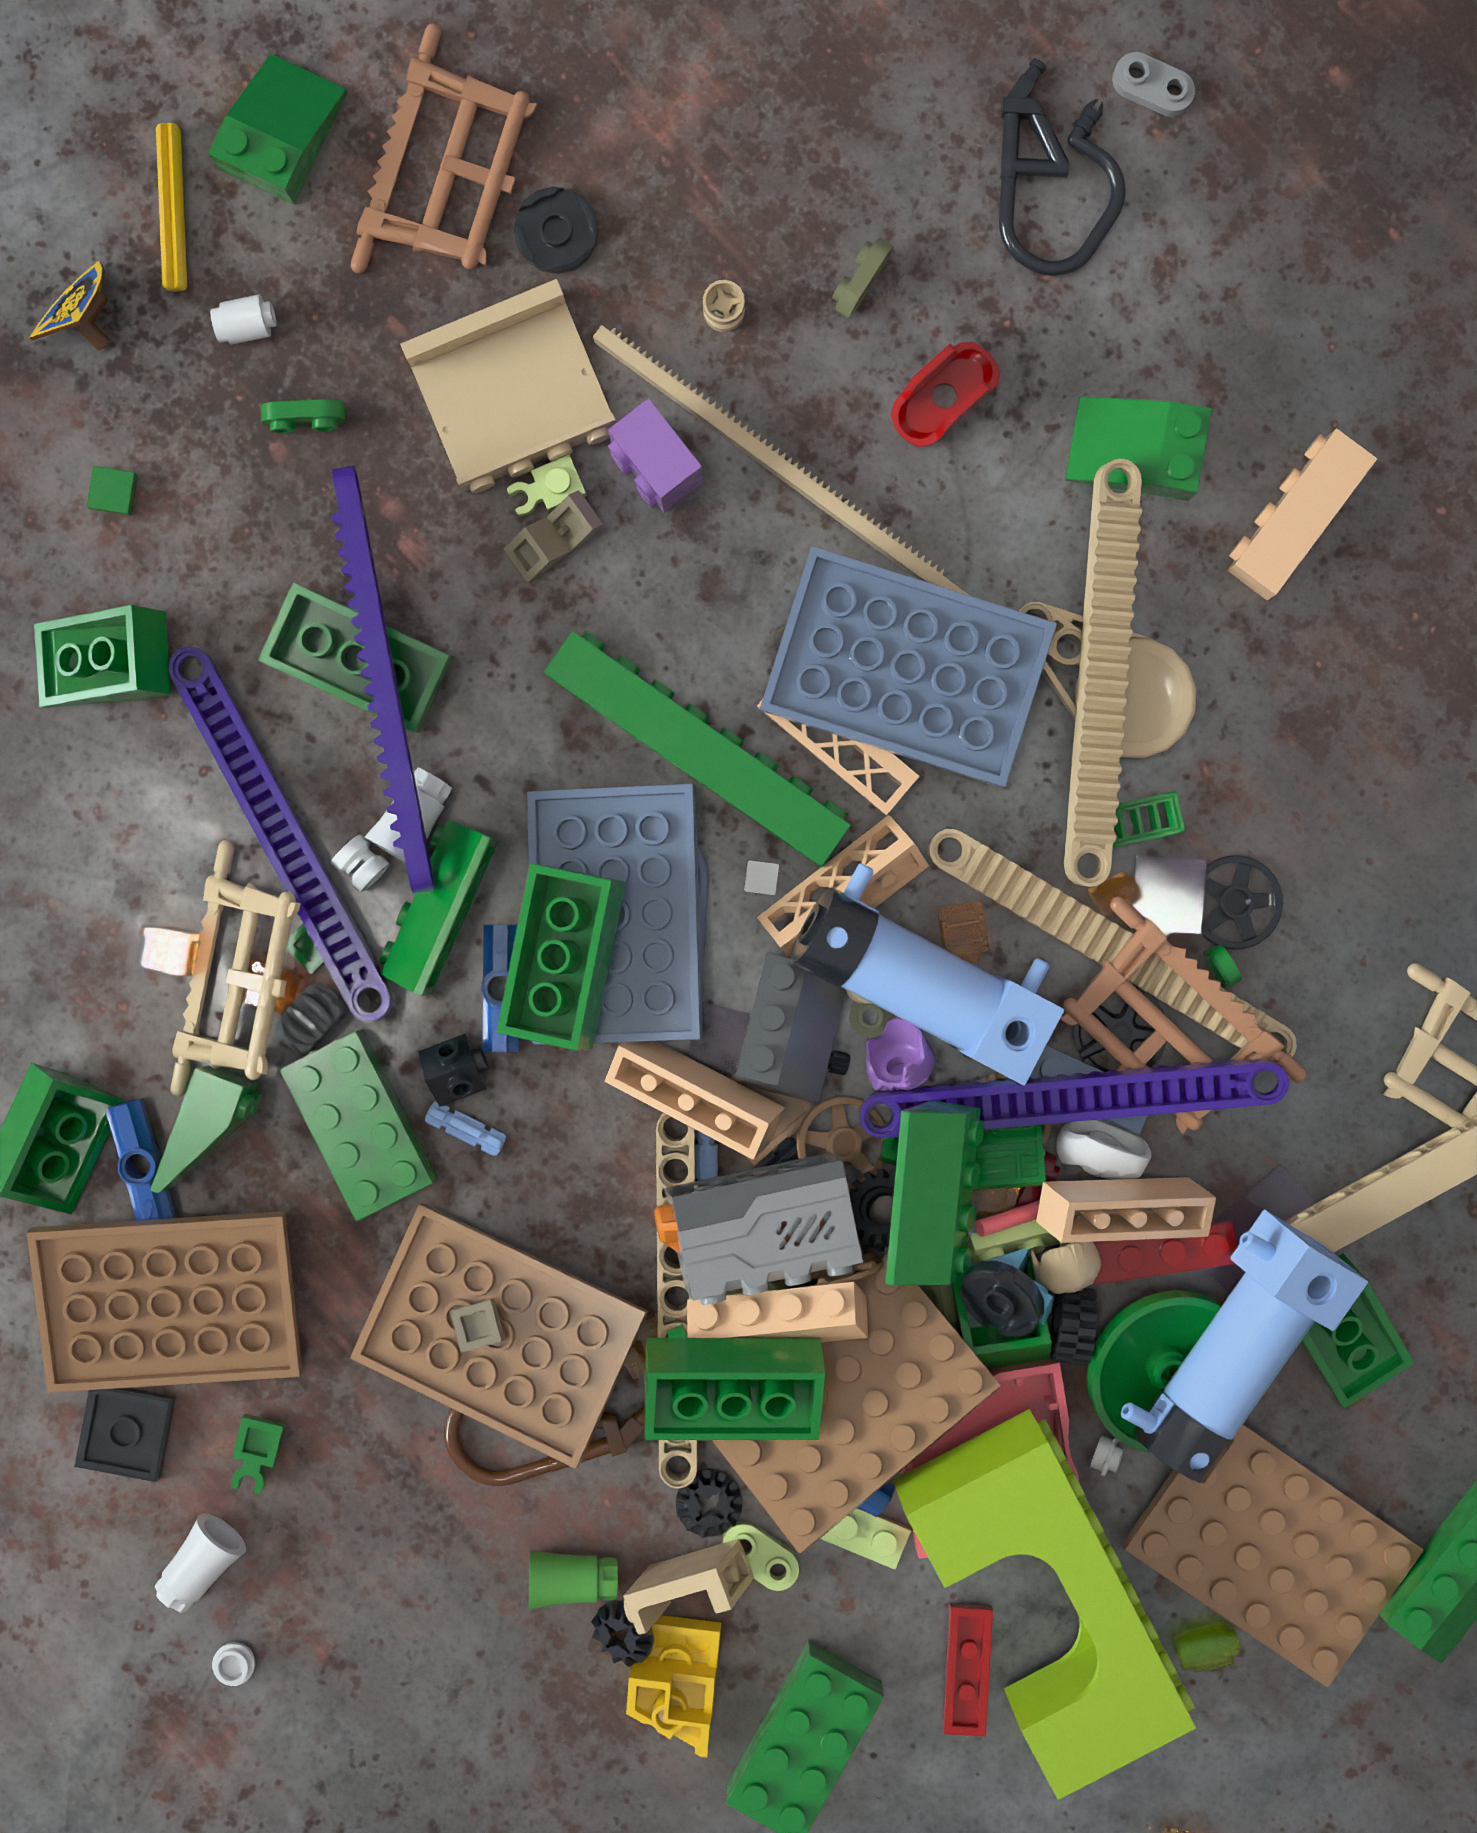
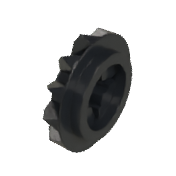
M713 1469L697 1471L696 1477L691 1484L678 1489L676 1496L677 1517L681 1520L687 1531L698 1534L702 1538L721 1537L730 1527L736 1525L742 1513L743 1499L737 1483L724 1472ZM721 1491L716 1506L722 1516L709 1510L706 1514L698 1517L702 1503L698 1499L699 1496L695 1493L709 1499Z
M613 1600L603 1604L591 1621L596 1628L592 1638L602 1643L600 1652L608 1651L611 1654L613 1664L623 1661L626 1666L630 1667L637 1662L642 1663L650 1655L654 1646L652 1627L647 1633L638 1635L634 1623H631L625 1614L624 1601ZM627 1628L629 1632L626 1634V1637L621 1640L618 1639L616 1633Z

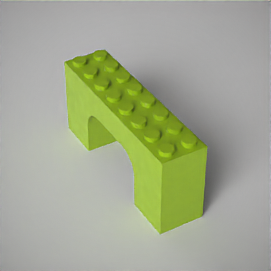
M1028 1409L893 1479L905 1515L944 1588L1005 1557L1030 1555L1042 1559L1055 1570L1079 1616V1633L1069 1652L1059 1660L1004 1688L1020 1730L1058 1800L1196 1729L1188 1713L1196 1708L1184 1685L1181 1683L1174 1665L1163 1648L1158 1634L1145 1613L1132 1584L1122 1569L1123 1567L1104 1534L1098 1518L1089 1505L1082 1487L1074 1472H1072L1066 1456L1045 1419L1037 1423L1031 1410Z

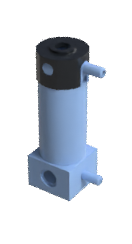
M862 863L858 864L844 893L831 887L820 896L797 936L791 955L792 964L836 987H843L953 1045L952 1048L1025 1086L1065 1010L1036 994L1050 968L1047 962L1036 958L1020 986L1010 980L992 973L990 974L878 914L879 911L859 901L874 872L872 868Z
M1265 1209L1251 1229L1241 1236L1240 1245L1230 1258L1245 1271L1244 1275L1167 1386L1161 1389L1147 1411L1132 1403L1125 1404L1121 1410L1122 1418L1136 1425L1133 1429V1434L1143 1446L1163 1463L1198 1483H1205L1234 1442V1436L1316 1321L1334 1332L1368 1283L1364 1277L1325 1245Z

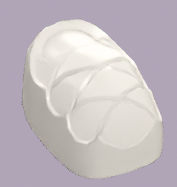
M1101 1119L1067 1122L1061 1128L1056 1141V1152L1061 1163L1080 1165L1083 1170L1094 1176H1101L1102 1178L1112 1180L1139 1178L1152 1157L1148 1144L1141 1137Z

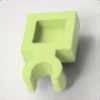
M570 455L531 470L535 480L534 483L517 482L507 488L510 497L518 493H524L528 496L527 503L515 509L519 517L530 515L536 509L537 504L543 501L548 512H550L569 494L578 490L584 497L587 496Z

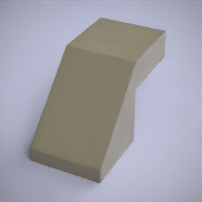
M578 490L569 494L546 518L524 527L504 550L527 583H529L580 548L603 523Z

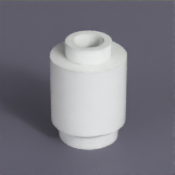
M260 294L220 302L218 308H213L210 311L213 329L219 343L228 341L233 345L270 337L271 327L277 326L271 301L264 302Z

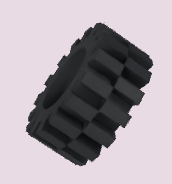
M877 1169V1175H873L870 1171L864 1173L863 1175L866 1180L862 1183L856 1179L852 1183L856 1189L854 1192L849 1191L858 1239L870 1248L872 1246L877 1251L884 1252V1247L889 1249L891 1222L886 1225H876L872 1223L869 1211L872 1203L881 1196H894L896 1172L891 1170L890 1174H888L885 1169Z
M1085 1287L1080 1291L1055 1295V1306H1053L1052 1312L1053 1320L1051 1321L1052 1333L1050 1337L1052 1342L1051 1358L1054 1362L1089 1365L1092 1351H1094V1337H1096L1097 1331L1095 1326L1098 1316L1096 1314L1098 1302L1096 1301L1097 1293L1094 1288Z

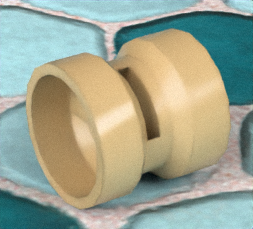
M718 280L710 284L705 290L703 296L704 318L712 329L719 332H730L736 329L743 321L745 315L744 294L741 288L732 281Z

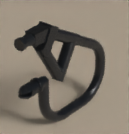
M1033 58L1029 64L1030 67L1024 74H1021L1008 96L1003 98L1001 105V118H1004L1000 175L999 230L1005 248L1018 263L1038 274L1058 276L1079 269L1094 255L1121 213L1125 201V180L1115 159L1104 149L1086 138L1091 135L1093 126L1097 124L1103 115V102H1101L1098 111L1092 109L1099 100L1095 99L1085 106L1079 119L1075 120L1072 124L1074 128L1068 136V144L1097 163L1107 174L1111 186V196L1106 210L1081 248L1066 259L1058 261L1044 260L1033 255L1020 244L1014 231L1017 175L1067 178L1069 172V160L1040 101L1028 98L1040 74H1043L1046 70V65L1043 62ZM1020 119L1030 120L1048 159L1018 158Z

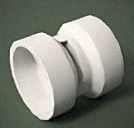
M361 834L349 841L331 861V864L339 872H346L351 878V885L359 893H363L372 886L390 866V863L382 855H375L370 850V843Z

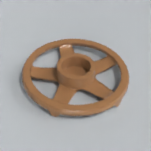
M833 1096L820 1102L807 1113L796 1133L798 1158L807 1157L805 1152L806 1143L824 1148L827 1152L832 1153L843 1161L850 1162L862 1174L870 1171L873 1175H877V1169H881L885 1163L878 1160L875 1166H872L861 1152L862 1142L872 1135L868 1134L862 1125L851 1128L848 1125L844 1104L861 1107L863 1103L861 1099L850 1096ZM832 1106V1130L830 1132L807 1131L813 1119L820 1112ZM872 1107L869 1114L875 1120L871 1122L878 1126L886 1125L878 1111ZM865 1177L859 1179L861 1183L866 1180ZM853 1182L847 1183L848 1190L856 1188L852 1185Z
M868 1252L862 1255L863 1263L852 1265L853 1271L850 1273L828 1276L827 1270L815 1271L810 1273L811 1280L819 1278L817 1284L792 1285L791 1288L852 1282L878 1271L883 1266V1260L880 1257H876L873 1252ZM861 1270V1272L854 1274V1271Z

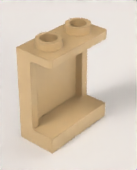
M740 1539L649 1565L623 1595L625 1599V1614L628 1620L634 1623L638 1635L647 1633L670 1605L672 1599L702 1590H707L716 1614L731 1610L754 1579Z

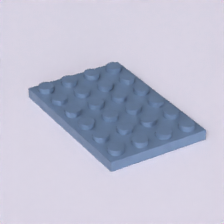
M811 546L760 711L1004 788L1057 623Z
M676 784L527 792L529 866L530 863L548 865L626 882L594 1043L703 1040L696 785ZM533 1041V1045H544V1043Z

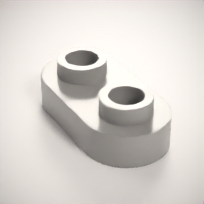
M1131 52L1124 55L1118 61L1113 72V86L1119 95L1164 116L1174 117L1184 113L1195 95L1194 82L1187 73L1140 52ZM1129 69H1140L1143 77L1133 78L1129 73ZM1167 86H1178L1181 94L1177 96L1171 95L1168 92Z

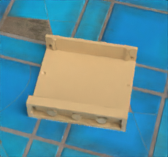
M557 279L400 344L413 370L454 469L458 485L463 492L471 490L472 493L485 491L495 485V479L510 474L512 478L524 475L534 469L533 463L545 458L555 461L570 455L573 452L572 447L586 441L588 445L601 443L610 438L608 429L616 424L614 415L609 409Z

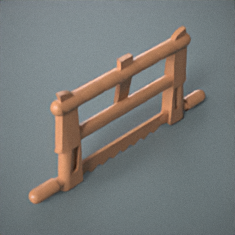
M435 23L429 24L425 29L418 51L419 58L412 56L406 78L408 87L406 93L396 101L400 109L392 115L396 124L387 130L391 139L382 146L386 154L377 161L381 169L372 176L376 184L368 190L372 200L369 207L365 206L358 223L357 235H361V238H358L351 260V269L358 274L365 272L374 247V238L413 246V252L423 251L459 259L466 269H473L478 263L486 266L487 253L483 245L500 192L512 194L516 177L506 175L523 120L533 115L537 104L529 103V95L524 91H518L515 95H512L475 79L471 74H468L467 78H463L430 63L434 59L442 33L439 25ZM428 91L461 103L423 222L419 224L388 214L386 211L424 92ZM477 107L507 116L490 169L461 160ZM455 175L485 186L468 239L438 230Z
M1118 896L1111 900L1110 907L1112 911L1130 928H1134L1137 931L1112 962H1109L1107 959L1105 960L1103 968L1077 999L1068 998L1064 1001L1063 1008L1066 1013L1061 1016L1060 1019L1070 1025L1079 1024L1084 1028L1086 1032L1120 1062L1121 1065L1116 1069L1117 1071H1124L1128 1068L1137 1070L1148 1067L1146 1063L1166 1041L1191 1064L1196 1062L1206 1064L1213 1061L1127 980L1155 952L1249 1041L1231 1059L1240 1061L1272 1058L1283 1068L1292 1081L1301 1083L1306 1079V1070L1286 1051H1282L1285 1048L1284 1044L1264 1027L1261 1029L1254 1023L1255 1014L1244 1012V1003L1232 1001V992L1220 990V981L1208 979L1209 970L1197 968V959L1185 957L1186 948L1173 946L1167 940L1165 933L1151 918L1147 917L1144 920L1143 916L1123 897ZM1114 991L1155 1029L1134 1052L1092 1014ZM1211 1110L1174 1113L1176 1115V1125L1182 1134L1185 1133L1187 1128L1199 1130L1203 1126L1202 1117Z

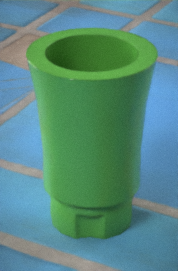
M529 1549V1610L554 1605L597 1603V1599H617V1558L604 1557L597 1559V1555L558 1554Z

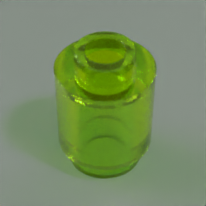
M1224 1622L1184 1630V1635L1174 1637L1178 1659L1183 1671L1192 1669L1194 1673L1232 1666L1235 1664L1234 1656L1241 1654L1235 1630H1227Z

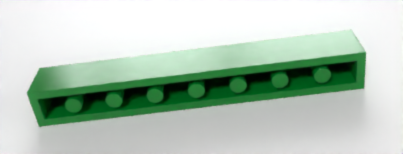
M573 631L570 633L543 672L546 677L820 868L823 866L851 826L844 820L848 813L829 800L824 805L810 797L813 789L795 776H792L789 781L775 772L779 765L764 754L757 752L755 757L740 748L744 741L728 729L723 728L720 733L706 724L710 717L689 703L686 709L672 701L671 699L675 693L659 681L654 679L650 685L639 678L637 674L641 669L628 659L620 655L615 661L602 652L606 645L592 634L585 631L581 637Z

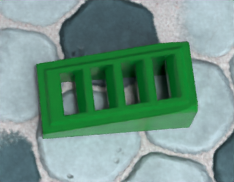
M1172 791L1120 803L1115 813L1118 818V822L1115 825L1118 839L1113 843V848L1185 832L1177 792ZM1159 803H1164L1169 827L1162 828L1157 808ZM1139 808H1147L1152 831H1144ZM1128 810L1135 834L1127 836L1122 812Z

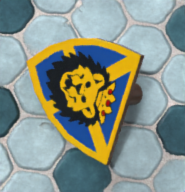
M97 261L84 272L50 307L29 338L32 341L75 327L98 351L109 343L110 339L94 324V321L108 301L107 297L101 292L105 278V269L100 261Z

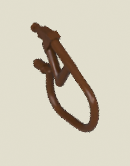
M645 1402L642 1404L643 1407L636 1413H633L622 1426L616 1414L603 1412L596 1428L603 1429L606 1437L589 1443L581 1463L609 1453L612 1454V1457L626 1453L628 1446L645 1428ZM450 1408L444 1426V1439L447 1451L457 1467L479 1483L490 1486H506L551 1471L554 1472L570 1467L548 1456L506 1471H491L482 1468L464 1452L460 1444L459 1425L464 1414Z

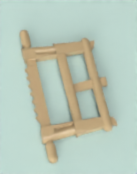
M222 840L219 843L213 870L215 875L208 876L205 883L203 901H208V911L201 921L204 929L198 937L201 944L195 952L198 960L192 967L195 975L189 983L192 990L186 998L189 1006L183 1013L186 1022L183 1031H177L172 1049L173 1056L178 1058V1062H175L170 1087L171 1093L176 1097H181L187 1092L192 1065H190L191 1060L210 1062L213 1069L222 1066L245 1070L246 1077L251 1080L258 1079L261 1074L267 1075L268 1062L265 1055L276 998L284 997L287 981L280 980L292 918L297 915L301 903L296 902V898L291 892H283L279 897L257 889L253 883H248L244 887L227 880V876L231 872L235 845L230 840ZM225 905L244 911L233 967L228 969L226 983L229 984L219 1038L215 1040L199 1035V1024L221 913ZM259 913L275 917L264 975L248 973ZM245 988L260 992L249 1049L233 1045Z
M1413 963L1407 969L1408 976L1432 992H1438L1421 1029L1415 1027L1414 1036L1396 1071L1385 1075L1384 1083L1388 1089L1383 1095L1395 1099L1405 1097L1410 1102L1454 1128L1477 1115V1092L1463 1112L1460 1113L1415 1085L1414 1082L1431 1057L1477 1086V1066L1440 1043L1459 1011L1477 1021V1000L1470 997L1471 993L1454 980L1446 977L1442 981L1440 976L1421 964Z

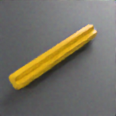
M160 123L156 127L162 285L167 291L180 292L185 291L187 288L181 130L175 123Z

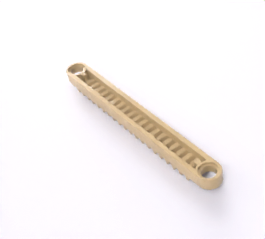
M1115 459L1102 465L1096 472L1093 486L1064 869L1068 879L1074 884L1086 887L1098 886L1109 876L1113 843L1116 841L1114 827L1118 822L1115 813L1119 806L1117 792L1120 789V782L1118 781V776L1122 771L1119 762L1123 755L1121 741L1125 734L1122 725L1126 720L1124 707L1127 704L1125 690L1129 683L1126 674L1130 669V663L1128 662V655L1131 652L1129 639L1133 633L1130 623L1134 617L1132 604L1135 601L1133 587L1137 582L1134 573L1138 566L1136 552L1140 544L1137 541V536L1141 531V526L1138 522L1142 514V508L1140 507L1141 473L1134 463L1126 459ZM1115 469L1122 471L1128 480L1126 490L1120 494L1113 492L1108 485V476ZM1090 853L1095 856L1098 867L1094 875L1085 878L1079 873L1077 864L1082 855Z
M945 829L936 833L930 840L928 856L938 869L1102 967L1106 959L1112 962L1134 935L961 831ZM945 838H953L961 846L960 857L954 862H946L939 857L938 845ZM1155 952L1127 978L1135 987L1144 990L1153 998L1235 1047L1241 1049L1249 1042ZM1232 993V1001L1244 1003V1012L1255 1014L1254 1023L1261 1029L1264 1027L1270 1033L1277 1032L1283 1037L1285 1046L1283 1052L1286 1051L1293 1057L1297 1048L1293 1032L1285 1025Z

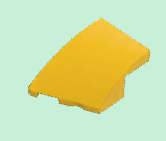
M661 1615L652 1626L654 1646L650 1655L642 1663L637 1662L631 1667L626 1714L643 1724L652 1725L656 1728L657 1732L669 1739L673 1735L695 1747V1754L707 1758L722 1623Z

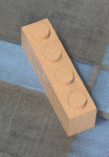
M1337 428L1326 438L1320 434L1313 441L1304 454L1310 460L1301 472L1294 468L1279 487L1284 492V495L1276 505L1269 502L1254 521L1260 527L1251 539L1244 535L1229 554L1234 559V562L1227 571L1265 600H1269L1279 592L1377 460L1375 456Z
M658 1041L621 1043L618 1046L604 1081L753 1160L770 1144L785 1110V1107Z
M1189 1177L1043 1182L1036 1222L1061 1243L1208 1237L1216 1197Z
M854 1282L772 1290L754 1295H726V1300L708 1305H702L700 1299L694 1301L692 1299L687 1300L688 1338H821V1343L868 1338L866 1295Z

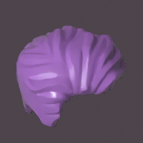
M899 1017L888 1020L884 1032L874 1039L869 1038L866 1043V1073L875 1090L893 1091L896 1089L898 1091L903 1089L909 1091L915 1089L927 1081L935 1066L934 1052L921 1030Z

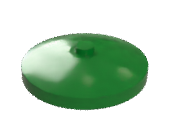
M1181 1290L1164 1291L1133 1302L1106 1325L1095 1342L1092 1358L1087 1367V1391L1096 1415L1115 1438L1136 1450L1151 1453L1135 1437L1133 1429L1136 1425L1122 1418L1121 1410L1125 1404L1132 1403L1147 1411L1161 1389L1165 1388L1222 1307V1304L1196 1292Z

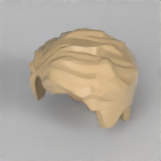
M1073 1242L1066 1246L1049 1250L1043 1253L1041 1261H1038L1034 1250H1030L1035 1282L1055 1294L1072 1293L1092 1285L1101 1267L1100 1252L1094 1242Z

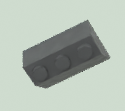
M766 953L735 1075L736 1082L744 1086L819 1104L846 990L841 986L836 987L792 964L790 958Z

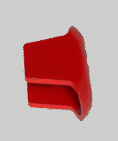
M972 341L961 342L955 346H952L951 343L947 345L912 377L903 392L893 403L890 416L899 435L908 443L917 447L929 446L939 440L998 385L1000 371L996 361L988 351ZM946 384L955 390L957 398L953 406L940 408L933 402V390L939 385Z

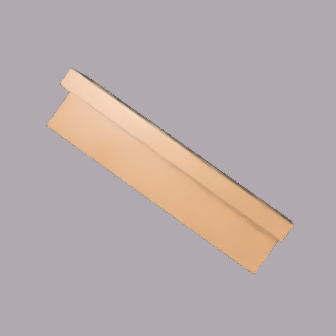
M761 700L760 703L757 705V707H758L759 709H760L762 700ZM765 713L885 815L891 811L919 778L918 774L891 752L844 737L842 738L846 741L838 742L837 735L832 734V742L814 743L807 737L806 725L801 724V732L789 722L790 720ZM853 746L864 756L865 770L847 771L839 764L838 747ZM821 748H833L834 759ZM869 761L872 762L877 767V769H870ZM885 773L900 786L886 803L872 792L870 774ZM865 775L866 786L854 776Z
M890 815L882 819L757 917L788 958L791 959L797 936L816 903L809 902L811 893L819 887H834L844 893L852 876H842L844 868L852 861H862V864L872 868L874 871L859 901L874 909L929 867L915 843ZM889 832H892L898 840L887 849L875 850L877 842ZM785 913H795L793 922L780 932L773 925Z

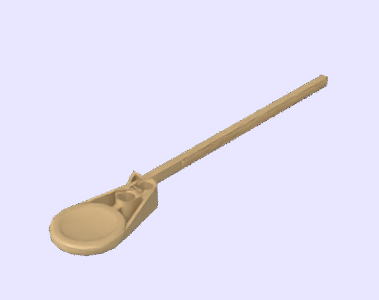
M601 325L594 334L593 339L598 346L914 578L969 595L943 576L944 569L937 572L938 564L931 567V560L927 563L924 562L925 555L918 558V551L915 553L911 552L912 546L908 549L905 548L906 541L899 544V537L892 539L893 532L887 535V527L880 530V523L873 525L874 518L868 521V513L861 516L862 508L854 511L855 504L849 507V499L842 502L843 494L835 497L836 490L830 493V485L823 488L824 480L819 484L816 483L817 476L811 479V471L804 474L805 467L798 470V462L794 465L791 464L792 457L785 460L786 453L779 456V448L773 451V444L768 447L766 446L767 439L760 442V434L753 437L754 430L748 433V425L741 428L742 421L734 423L735 416L729 419V411L722 414L723 406L716 409V402L711 405L709 404L710 397L703 400L704 392L697 395L698 389L696 388L691 391V383L684 386L685 378L678 381L679 375L677 374L672 377V369L665 372L666 364L659 368L660 361L658 360L653 363V355L647 358V351L640 354L641 346L634 349V341L628 345V337L621 340L622 332L616 335V328L609 331ZM1041 602L1025 604L1019 610L1020 612L1026 614L1035 613L1042 619L1057 623L1041 673L1075 720L1078 679L1075 684V703H1073L1046 660L1060 669H1070L1080 665L1082 631L1074 625L1082 627L1083 616ZM1133 632L1129 639L1131 652L1128 655L1130 669L1126 674L1129 683L1125 690L1127 704L1124 707L1126 720L1122 725L1125 734L1121 741L1123 749L1121 758L1145 759L1167 751L1185 735L1195 714L1196 686L1188 665L1172 648ZM1070 638L1077 644L1078 653L1075 658L1066 659L1061 657L1057 651L1059 639Z

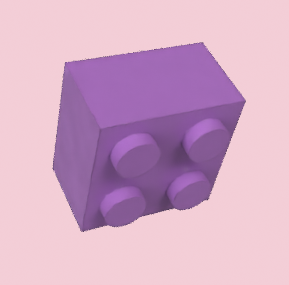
M649 398L608 429L611 440L608 448L611 451V458L625 475L632 471L636 477L634 479L637 485L636 489L650 508L657 504L664 513L703 483L702 466Z

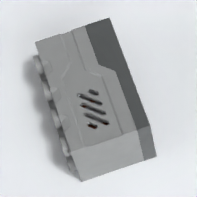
M830 1152L664 1188L667 1204L657 1206L654 1210V1218L660 1241L678 1253L684 1288L693 1301L700 1299L702 1305L726 1300L725 1292L730 1290L742 1289L743 1295L759 1294L769 1290L768 1282L785 1279L787 1286L799 1285L811 1281L810 1273L827 1270L828 1276H838L852 1272V1265L863 1263L843 1160Z

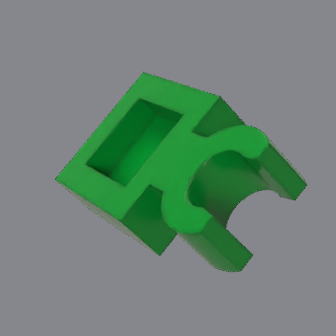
M249 1414L242 1416L232 1458L244 1462L243 1466L232 1477V1489L237 1490L242 1484L243 1476L250 1475L256 1481L254 1494H260L267 1482L263 1466L273 1468L276 1465L286 1423Z

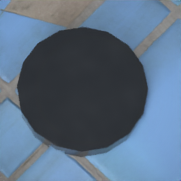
M552 186L537 190L523 201L516 216L514 234L518 249L529 264L542 272L561 274L575 270L589 259L596 247L598 227L594 211L583 196L570 190H564L561 187Z
M981 1261L972 1265L963 1279L960 1297L966 1310L981 1325L988 1327L991 1324L994 1327L1000 1328L997 1333L1005 1336L1026 1335L1034 1330L1044 1314V1298L1038 1286L1028 1275L1012 1265L1000 1261Z

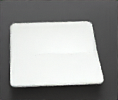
M748 861L744 890L746 892L775 895L779 865Z

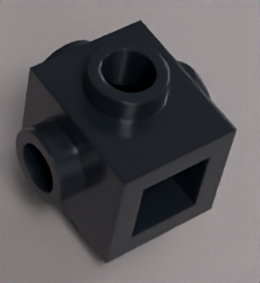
M466 1033L418 1051L425 1082L439 1107L487 1089L483 1075L484 1071L489 1070L486 1057L480 1046L473 1048Z

